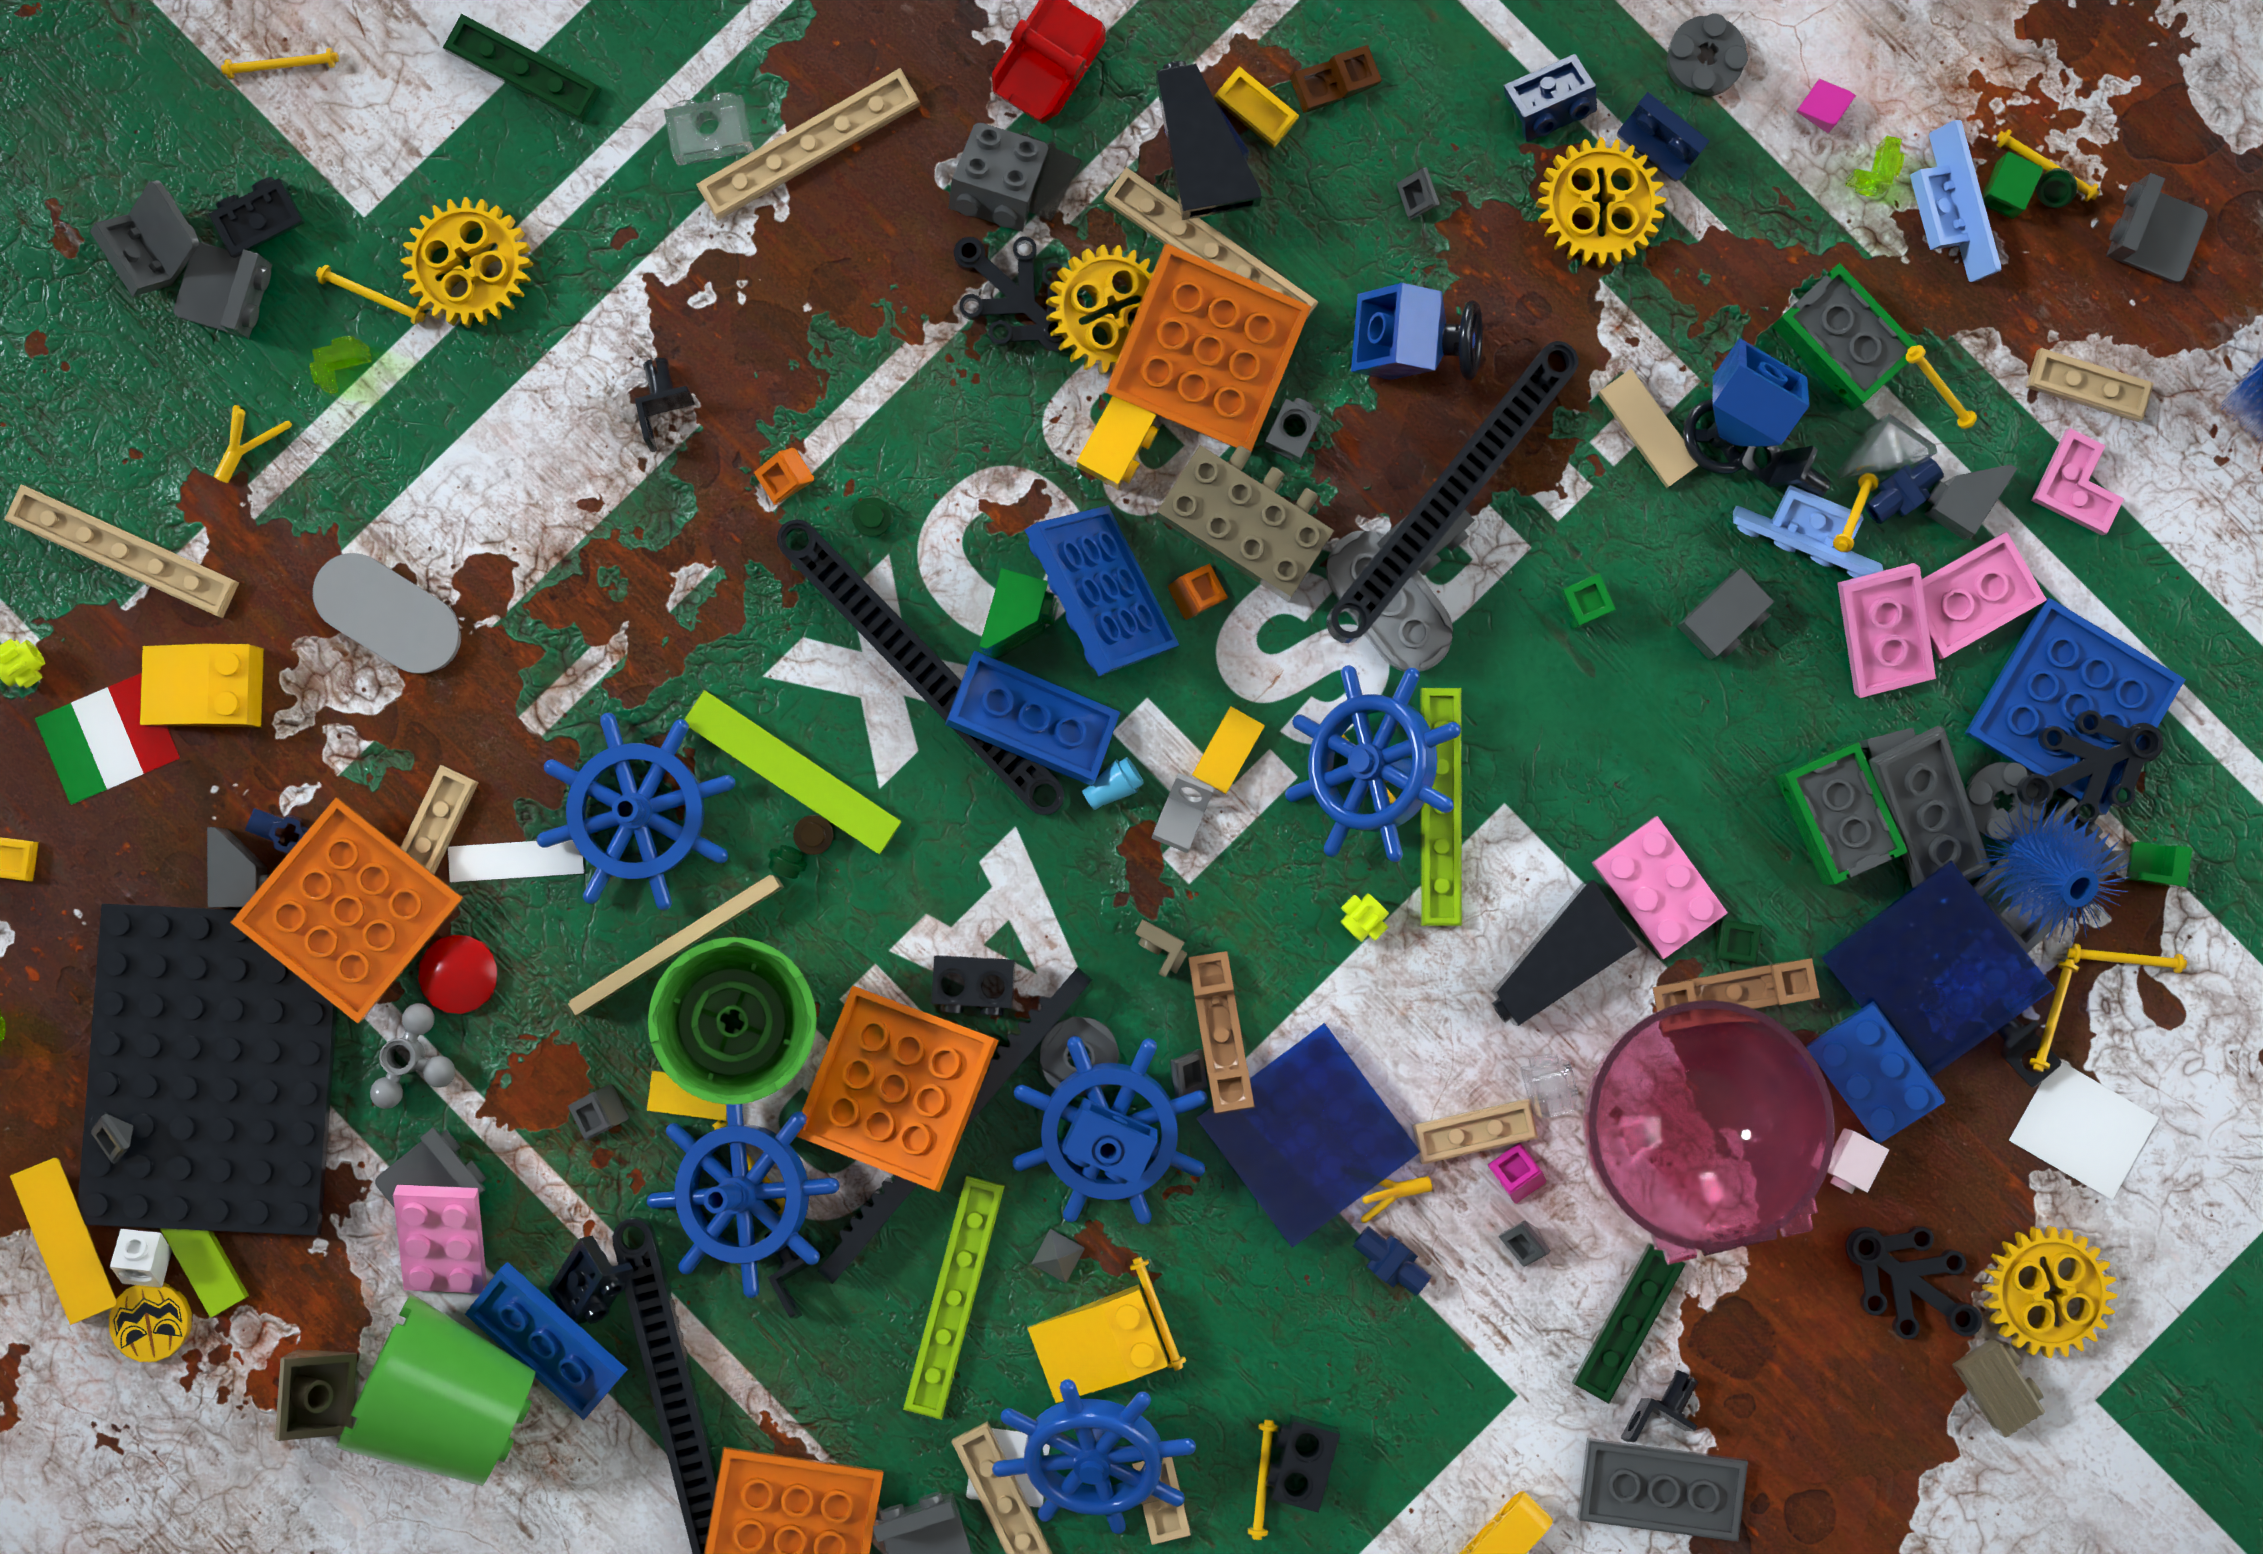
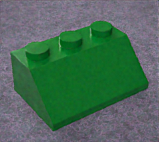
M1001 568L979 645L986 656L997 660L1043 634L1046 624L1053 626L1059 603L1057 598H1055V594L1051 591L1048 581Z

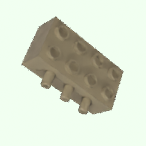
M1199 445L1157 510L1156 518L1289 602L1334 532L1333 529L1308 514L1318 495L1312 490L1305 488L1294 505L1275 493V490L1285 476L1279 469L1272 467L1262 483L1241 471L1251 456V452L1248 449L1238 446L1230 460L1226 462Z

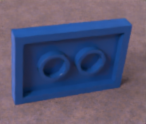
M1874 1001L1807 1044V1050L1878 1144L1945 1102L1944 1095Z

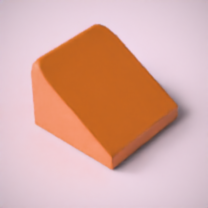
M795 448L779 451L753 472L774 505L779 504L814 481V476Z
M1210 563L1179 577L1168 586L1185 620L1202 613L1228 598Z

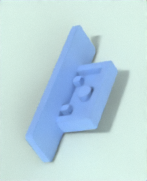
M1954 120L1929 133L1937 167L1920 169L1910 174L1930 250L1959 246L1968 281L1975 282L2001 271V264L1961 120Z
M1789 485L1773 519L1740 506H1736L1733 511V523L1738 525L1737 529L1742 533L1756 538L1760 534L1771 538L1776 546L1788 552H1796V549L1808 553L1811 555L1810 558L1820 565L1832 567L1833 564L1848 569L1847 573L1853 578L1883 571L1882 564L1852 551L1840 552L1834 547V538L1836 535L1842 534L1851 513V509ZM1863 514L1859 517L1852 535L1853 539L1864 519Z

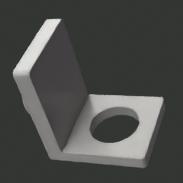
M1178 773L1151 838L1188 853L1215 788ZM1181 788H1192L1198 791L1202 797H1191L1185 794Z

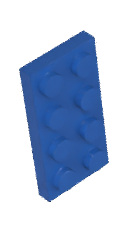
M974 651L970 657L945 725L1092 786L1097 779L1120 712Z
M508 1262L497 1271L465 1313L470 1320L507 1353L536 1371L535 1378L583 1421L628 1370Z

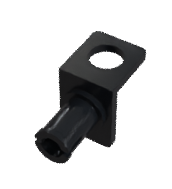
M655 358L658 374L656 367H653L651 359L644 362L643 368L646 373L650 394L635 398L643 439L651 452L657 451L650 416L695 404L687 386L673 389L668 367L669 363L666 358Z
M1777 445L1761 446L1768 455L1767 464L1762 469L1757 467L1753 460V453L1756 447L1745 446L1738 461L1739 466L1769 488L1794 484L1801 490L1822 497L1830 486V480L1811 467L1818 451L1814 446L1785 451Z
M2000 999L1993 1002L1980 1014L2005 1041L2000 1054L2002 1058L2031 1088L2036 1087L2061 1066V1060L2050 1049L2046 1062L2051 1064L2049 1069H2044L2043 1072H2030L2024 1068L2022 1056L2031 1050L2038 1051L2041 1039L2035 1033L2039 1026L2036 1020L2032 1021L2029 1025L2025 1024L2023 1026L2002 1004Z
M772 1231L766 1233L764 1237L767 1238L772 1233ZM786 1246L775 1254L781 1266L778 1268L779 1271L769 1276L768 1279L788 1316L797 1319L802 1316V1313L784 1281L810 1265ZM817 1250L820 1254V1259H822L824 1254L822 1251Z
M1675 1370V1375L1661 1401L1652 1398L1640 1399L1621 1435V1439L1626 1442H1636L1651 1412L1684 1431L1695 1432L1698 1426L1684 1418L1685 1415L1682 1412L1699 1382L1693 1377L1689 1379L1688 1374Z

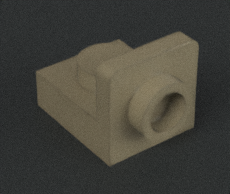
M1142 919L1135 932L1136 935L1141 937L1138 944L1157 955L1160 954L1162 949L1169 952L1158 974L1166 977L1169 970L1177 973L1187 955V952L1181 950L1184 941Z

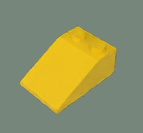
M250 644L143 646L140 725L261 727L264 649Z
M1139 1284L1027 1328L1055 1403L1064 1401L1060 1392V1384L1065 1379L1073 1380L1079 1395L1082 1396L1168 1367L1167 1356Z

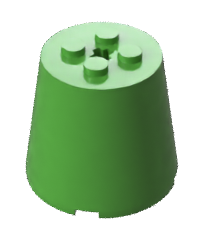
M728 937L714 939L697 945L680 955L667 968L658 981L649 1007V1037L655 1056L665 1073L686 1092L712 1103L735 1105L754 1102L784 1087L794 1078L805 1063L811 1051L816 1032L814 998L809 985L798 967L777 949L765 943L747 938ZM731 1010L738 1011L740 1013L739 1020L744 1022L742 1029L738 1030L735 1028L733 1034L724 1031L726 1024L720 1021L724 1013L729 1015Z
M409 1294L399 1316L406 1318L403 1325L396 1323L395 1327L392 1328L351 1413V1416L358 1418L353 1429L345 1426L336 1448L483 1486L496 1462L504 1463L514 1442V1439L509 1437L515 1423L522 1424L528 1413L532 1401L527 1399L536 1371L425 1301Z

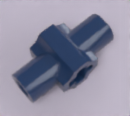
M1927 457L1912 469L1907 464L1878 485L1881 492L1865 503V509L1878 524H1882L1895 513L1903 517L1931 496L1927 490L1943 479L1944 473L1937 462L1930 457Z
M254 808L245 831L273 841L275 849L288 853L299 840L292 839L288 844L281 841L283 835L277 834L278 828H285L289 823L295 825L296 829L294 832L300 834L299 840L309 828L303 826V819L289 814L284 819Z
M1367 1226L1352 1245V1247L1370 1260L1366 1267L1393 1288L1399 1283L1414 1296H1417L1432 1276L1414 1262L1418 1255L1391 1234L1385 1239L1370 1226Z

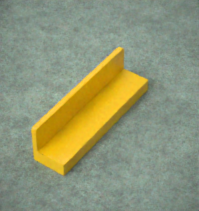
M52 1158L11 1175L10 1178L69 1324L78 1323L115 1307L117 1300L87 1226L84 1223L60 1160Z

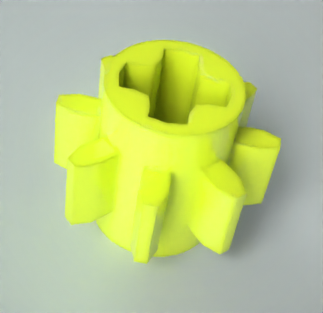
M10 638L0 645V679L6 685L12 687L17 683L19 687L24 685L27 689L43 678L38 670L45 665V660L34 644L28 640L20 644L18 640L13 641Z
M1369 893L1361 900L1356 895H1353L1341 907L1347 914L1340 921L1341 924L1360 942H1363L1368 935L1376 941L1389 928L1383 922L1389 915V912Z

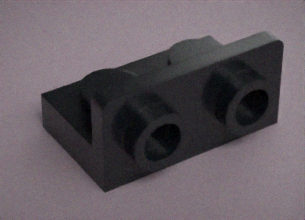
M273 177L264 178L251 186L252 192L240 198L238 195L226 197L216 204L217 210L209 213L231 257L237 258L242 255L243 249L250 251L305 223L289 193L291 189L287 182L280 178L276 180Z
M593 1235L579 1238L548 1290L559 1308L575 1323L588 1322L593 1324L608 1315L610 1306L617 1295L625 1289V1283L634 1269L630 1263L611 1266L607 1256L601 1250Z

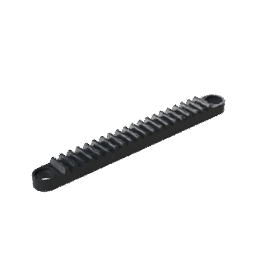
M1561 341L1549 343L1520 375L1518 380L1331 609L1327 616L1326 626L1333 639L1340 643L1349 644L1356 642L1377 620L1575 373L1578 367V356L1572 346ZM1557 354L1561 356L1566 364L1565 371L1556 372L1552 370L1547 362L1548 355ZM1348 611L1357 617L1358 628L1356 631L1350 632L1342 629L1338 622V616L1341 612Z
M798 519L790 520L783 524L777 535V543L781 552L946 722L961 680L810 524ZM793 530H804L808 534V545L801 551H793L787 546V536ZM952 728L1033 812L1046 816L1054 814L1061 808L1065 797L1064 789L1044 766ZM1048 784L1056 791V800L1049 807H1041L1034 801L1033 793L1039 785Z
M1079 967L1074 970L1051 998L1042 996L1039 999L1042 1007L1041 1010L1030 1009L1028 1013L1032 1021L1021 1020L1018 1023L1021 1033L1011 1032L1007 1036L1010 1046L1001 1044L997 1048L1000 1058L992 1057L989 1064L990 1070H987L964 1130L1093 980ZM894 1174L895 1179L887 1177L881 1183L884 1191L877 1189L871 1195L873 1203L866 1201L860 1208L863 1215L855 1214L850 1220L852 1227L845 1226L840 1231L842 1243L817 1272L833 1284L918 1185L917 1183Z
M630 1217L620 1222L615 1228L612 1236L613 1247L618 1265L630 1263L634 1269L625 1283V1293L692 1554H704L719 1472L716 1470V1460L712 1455V1445L707 1435L708 1429L703 1420L704 1414L700 1408V1398L695 1389L696 1383L692 1377V1367L687 1358L688 1352L684 1346V1336L679 1327L680 1321L676 1315V1305L671 1296L672 1290L668 1284V1274L663 1265L664 1259L660 1253L655 1230L646 1219ZM636 1226L643 1231L645 1241L640 1248L632 1249L625 1244L623 1234L628 1227Z

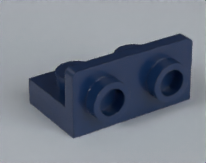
M1576 54L1504 85L1505 97L1522 122L1523 136L1527 142L1549 135L1554 130L1574 121L1585 119L1597 111L1596 85Z
M1649 92L1644 95L1632 114L1617 132L1618 138L1628 146L1634 145V150L1641 156L1646 154L1648 156L1647 161L1674 182L1679 181L1709 143L1706 137Z

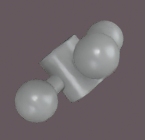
M416 1003L405 1009L402 1015V1024L406 1029L403 1038L388 1041L380 1051V1064L388 1073L386 1077L375 1081L370 1089L371 1100L379 1108L390 1109L399 1104L403 1096V1089L399 1083L402 1074L411 1073L416 1070L421 1071L425 1081L437 1088L447 1086L454 1079L455 1066L453 1062L445 1056H434L426 1059L425 1050L417 1040L419 1035H423L431 1030L435 1021L433 1011L425 1004ZM400 1045L405 1046L410 1052V1061L406 1067L400 1066L394 1057L395 1050Z

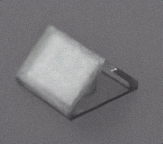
M1888 413L1868 426L1837 471L1838 478L1842 479L1859 476L1864 473L1899 469L1907 464L1909 466H1916L1937 454V448L1931 441Z

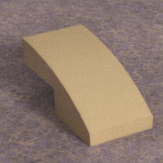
M1172 1457L1163 1458L1159 1481L1180 1491ZM1145 1462L1132 1464L1133 1468L1140 1471ZM1152 1495L1141 1503L1152 1545L1191 1536L1184 1503L1179 1507H1175Z

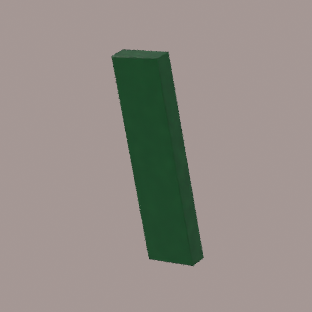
M463 14L458 18L443 46V49L449 54L582 124L601 92V88L593 82Z
M1648 1243L1572 1381L1574 1385L1604 1402L1610 1403L1686 1263Z

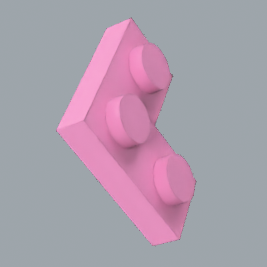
M2070 428L2064 432L2031 501L2089 530L2105 535L2108 533L2124 498L2089 481L2105 445Z

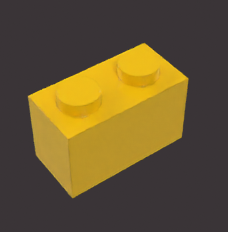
M1112 396L1076 461L1077 468L1117 490L1123 481L1130 484L1140 466V463L1135 461L1142 447L1148 450L1159 431V428L1154 426L1156 415L1146 409Z

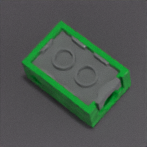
M1841 263L1837 264L1772 325L1778 334L1851 411L1864 404L1908 363L1906 360L1908 349L1912 346H1918Z
M1859 742L1845 745L1775 776L1823 885H1835L1849 877L1856 876L1892 860L1891 858L1908 853Z

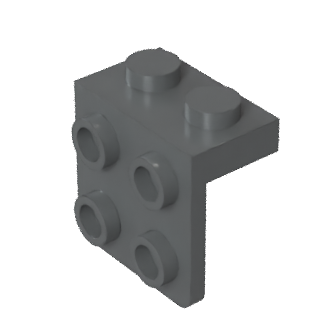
M976 123L972 128L952 177L948 209L958 211L966 216H974L996 223L1001 227L1023 232L1028 220L1031 195L1047 157L1048 145L1045 142L985 123Z
M2149 173L2140 181L2133 182L2124 197L2123 204L2126 206L2122 217L2116 221L2111 230L2109 240L2112 242L2106 257L2171 283H2178L2185 277L2208 215L2202 208L2160 192L2165 178Z
M159 180L151 181L147 184L129 214L96 222L90 230V233L132 297L172 286L199 246L195 230L188 224L175 204L174 198L167 192Z
M199 242L198 248L188 261L173 309L174 314L180 319L249 339L252 328L258 320L259 306L263 293L270 282L272 264L254 252L243 249L241 256L233 258L228 250Z
M431 1128L420 1137L422 1140L420 1143L378 1175L375 1180L377 1188L393 1207V1194L397 1185L478 1188L479 1197L487 1191L482 1185V1182L487 1179L486 1176L472 1160L465 1164L456 1152L461 1146L447 1129L440 1133L437 1129Z
M941 1492L931 1493L918 1499V1504L905 1508L903 1504L888 1507L880 1511V1516L876 1517L873 1525L877 1542H884L887 1554H972L953 1492L943 1496Z

